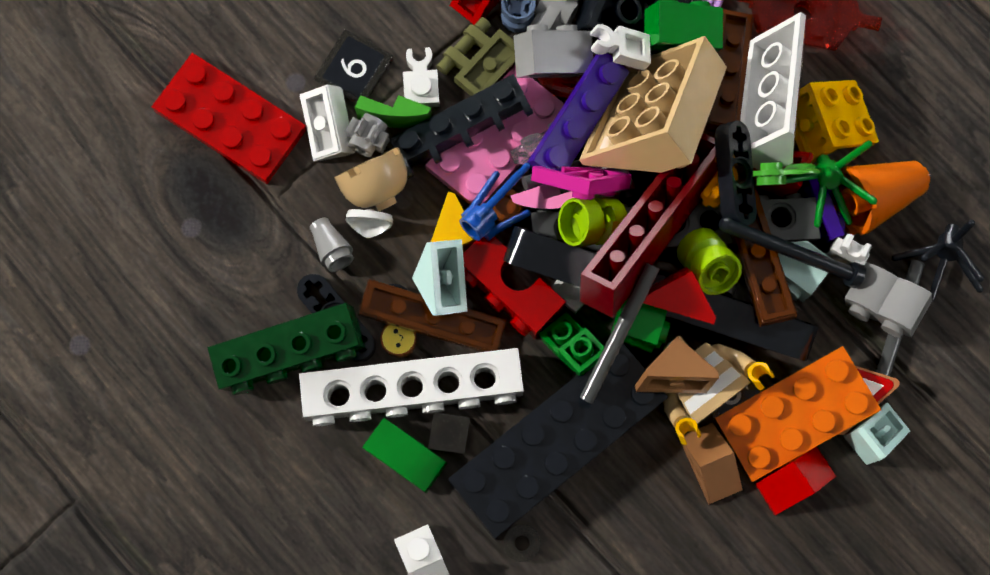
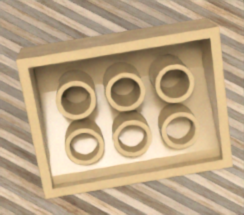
M706 36L651 55V64L644 71L624 65L630 72L591 132L579 159L582 165L662 173L675 168L681 169L692 164L727 66Z

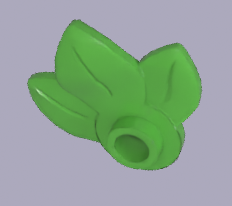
M782 162L760 163V170L753 171V177H757V186L786 185L787 175L820 174V170L816 169L815 164L794 163L783 168Z

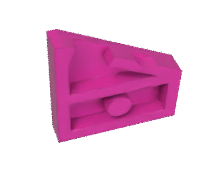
M533 166L531 181L572 191V197L592 200L595 194L614 196L615 191L630 189L632 174L603 167L562 166L560 172L543 166Z

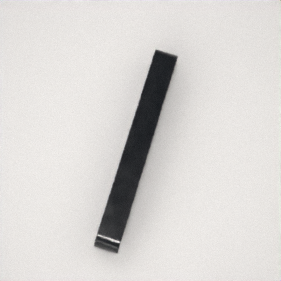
M514 226L503 261L580 287L581 273L597 252L580 246H571L565 241ZM658 273L653 284L668 276ZM704 293L716 316L714 325L667 311L666 316L803 361L808 359L819 328L816 325L796 318L760 327L753 304L724 294L708 295Z

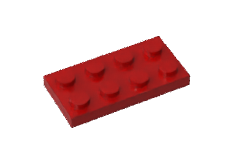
M193 52L151 106L154 112L265 184L269 183L307 130L305 124Z

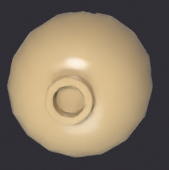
M396 147L334 178L340 191L353 205L361 208L376 206L377 210L381 211L397 203L395 196L404 189L407 183V167L399 148Z

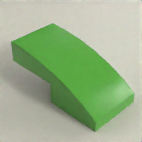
M360 95L355 106L359 120L367 113L381 119L386 123L387 127L411 128L432 117L431 107L398 95L393 107Z

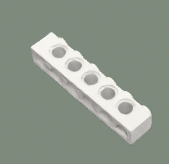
M518 348L299 373L303 418L307 422L313 421V426L335 424V418L349 417L350 422L371 420V414L385 412L387 418L403 417L408 415L407 410L422 408V413L425 414L444 411L445 405L458 404L459 409H472L480 407V401L495 400V405L516 403V397L523 396L524 392ZM480 372H489L494 376L495 383L488 389H482L474 382L476 375ZM445 376H453L458 380L459 386L454 392L445 393L439 389V381ZM410 380L419 381L423 385L422 392L416 397L405 396L402 389L406 382ZM380 384L386 388L385 397L377 402L368 400L366 393L369 387ZM340 388L348 390L350 394L349 400L344 405L335 406L331 404L330 398L335 390Z

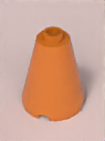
M918 161L842 167L843 176L877 199V203L872 205L843 184H840L838 187L853 221L851 225L845 223V231L852 235L857 233L860 236L868 234L925 194L930 183V174L927 168ZM834 198V201H835V204H836V205H834L835 210L840 212V209H839V207H838V205H837V202H836V200H835V198Z

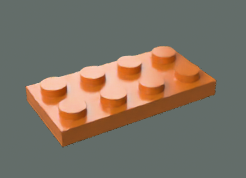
M841 346L715 417V420L751 482H754L881 411V408L844 346Z

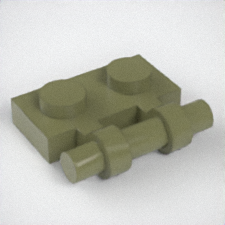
M481 17L475 25L470 24L463 31L464 36L454 47L449 46L443 53L444 58L436 65L437 69L444 75H447L453 67L460 69V72L454 77V83L470 96L501 81L511 68L516 65L514 40L500 28L491 38L488 37L485 33L490 29L491 24L484 17ZM474 45L480 47L481 49L471 60L464 56Z

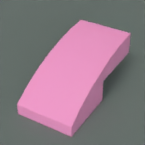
M546 184L511 195L513 203L539 209L561 208L568 199L574 198L572 197V191L561 194L559 188Z

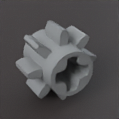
M367 113L363 115L361 120L352 117L345 130L347 133L346 137L350 138L348 146L365 157H371L375 150L383 154L390 141L388 138L389 134L385 132L387 128L386 123Z

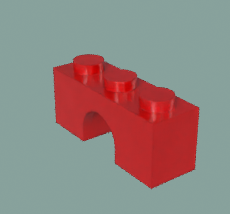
M484 237L479 241H475L463 253L465 283L471 288L478 286L486 294L484 300L495 311L500 312L503 309L512 318L510 321L511 325L521 335L526 337L529 333L536 339L539 333L564 309L566 301L540 277L532 286L525 290L510 289L501 278L502 272L509 265V263L503 261L507 247L496 237L490 241H487Z

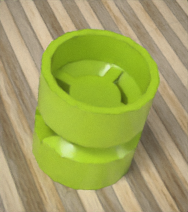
M612 197L594 198L592 200L571 198L562 205L559 211V232L562 239L571 246L604 245L625 218L627 211L618 199Z
M699 228L693 230L678 245L677 259L683 268L687 267L693 271L704 293L719 295L730 290L738 282L742 274L741 262L712 229Z

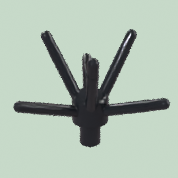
M973 219L969 220L961 228L956 224H948L945 227V233L939 236L937 244L892 256L893 261L921 256L922 261H927L936 254L941 258L930 290L932 302L935 301L948 261L956 260L976 291L979 293L983 292L980 282L984 280V276L963 249V237L975 225Z

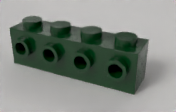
M343 303L207 348L219 390L232 391V395H239L254 390L253 384L266 380L267 384H274L288 379L287 373L301 369V373L321 369L323 367L322 362L335 358L336 362L350 360L357 357V350L366 347L354 307L348 303Z

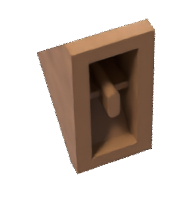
M677 336L645 370L635 384L636 392L707 393L719 379V374L712 365Z
M713 423L699 428L700 438L693 431L685 434L684 437L687 445H682L708 505L743 490L735 454Z

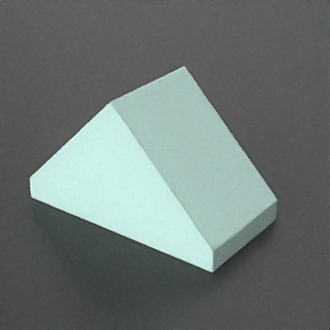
M462 239L427 242L412 279L431 314L438 316L468 312Z
M888 402L880 407L881 411L866 418L844 435V438L866 465L885 458L910 432L909 428Z

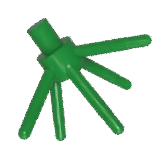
M866 141L838 162L831 160L828 155H820L816 160V169L820 170V174L810 173L787 176V184L812 179L818 180L820 188L814 219L815 227L821 226L827 189L832 190L847 225H851L853 221L838 187L840 184H843L872 205L877 203V199L843 176L841 171L842 167L871 148V141Z

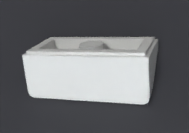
M327 84L300 94L313 162L354 154L355 151L348 146L350 138L346 137L347 133L345 132L349 125V119L342 88Z

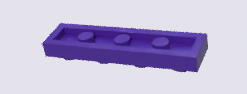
M608 52L604 55L596 54L527 163H530L532 167L543 166L560 172L562 166L570 167L630 71L623 65L614 63L613 57Z

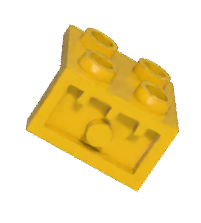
M855 80L810 82L800 89L795 140L799 151L811 152L814 155L811 163H815L820 155H828L837 149L859 147L866 141H871L872 145L879 142L874 122L870 118L863 100V93Z

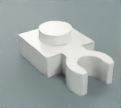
M597 24L590 32L591 36L601 39H597L591 46V51L595 54L604 55L607 52L612 53L614 63L643 71L651 64L650 34L623 26H618L613 32L610 27L604 24Z
M430 47L425 48L426 57L422 61H416L413 58L412 48L407 49V64L413 71L403 72L404 97L431 108L440 107L437 70H428L433 61Z
M847 234L844 239L838 237L832 242L825 254L847 265H850L852 262L865 265L870 256L869 251L872 245L869 243L861 245L853 240L854 235Z

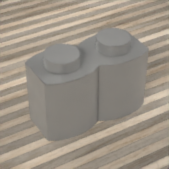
M866 262L864 265L866 275L862 284L856 289L850 288L844 298L846 306L850 308L848 312L855 318L865 322L869 318L882 324L881 328L894 337L901 338L902 334L912 337L932 303V293L913 282L899 278L881 267Z

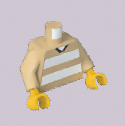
M706 342L697 348L695 352L718 371L719 379L707 393H665L668 398L663 402L664 412L674 426L681 444L687 445L684 435L689 431L696 432L698 438H700L701 433L697 424L751 383L748 378H750L757 389L763 390L765 387L758 380L759 377L763 374H768L771 378L775 377L769 366L764 362H756L741 351L719 343L711 346Z

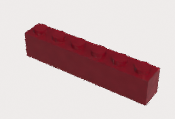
M705 133L702 134L692 164L657 175L581 273L580 302L612 318L630 296L645 264L653 265L702 199L700 196L701 192L717 172L714 137Z

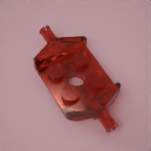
M735 0L749 3L748 8L752 9L754 27L759 35L795 15L794 8H806L809 10L811 18L806 20L804 44L836 51L851 31L861 27L878 32L882 17L861 14L857 0Z

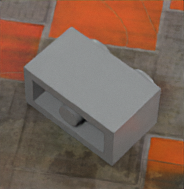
M546 24L527 26V32L513 36L516 78H576L583 76L593 60L591 31H578L577 25L557 26V30H548V25Z

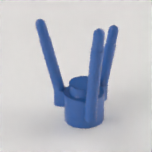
M525 163L487 203H482L500 176L498 171L493 172L471 205L461 214L462 218L459 220L463 230L472 239L479 241L484 237L487 241H490L501 231L531 215L530 210H525L495 226V221L498 217L492 209L530 169V163Z

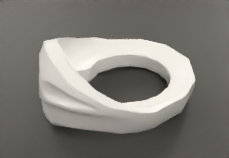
M351 209L346 214V222L357 233L368 239L384 233L393 225L392 215L377 212L374 209Z

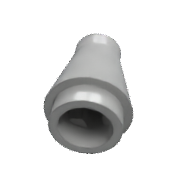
M323 217L314 221L309 228L314 237L321 265L327 267L330 272L342 270L350 265L354 259L352 246L333 227L328 218Z

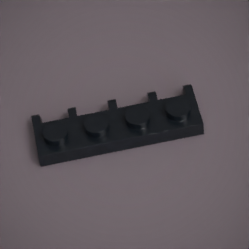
M512 74L390 138L393 148H399L405 160L407 178L409 179L415 176L413 167L430 158H433L435 163L438 164L443 161L440 155L441 152L463 141L467 148L474 145L471 139L472 136L493 125H496L500 132L505 129L503 120L522 110L527 116L534 114L515 75Z

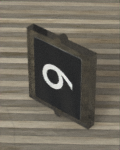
M344 29L316 73L314 81L323 86L328 84L341 87L344 97L357 104L360 95L367 98L370 97L393 60V55L373 45L372 40L367 39L365 41Z

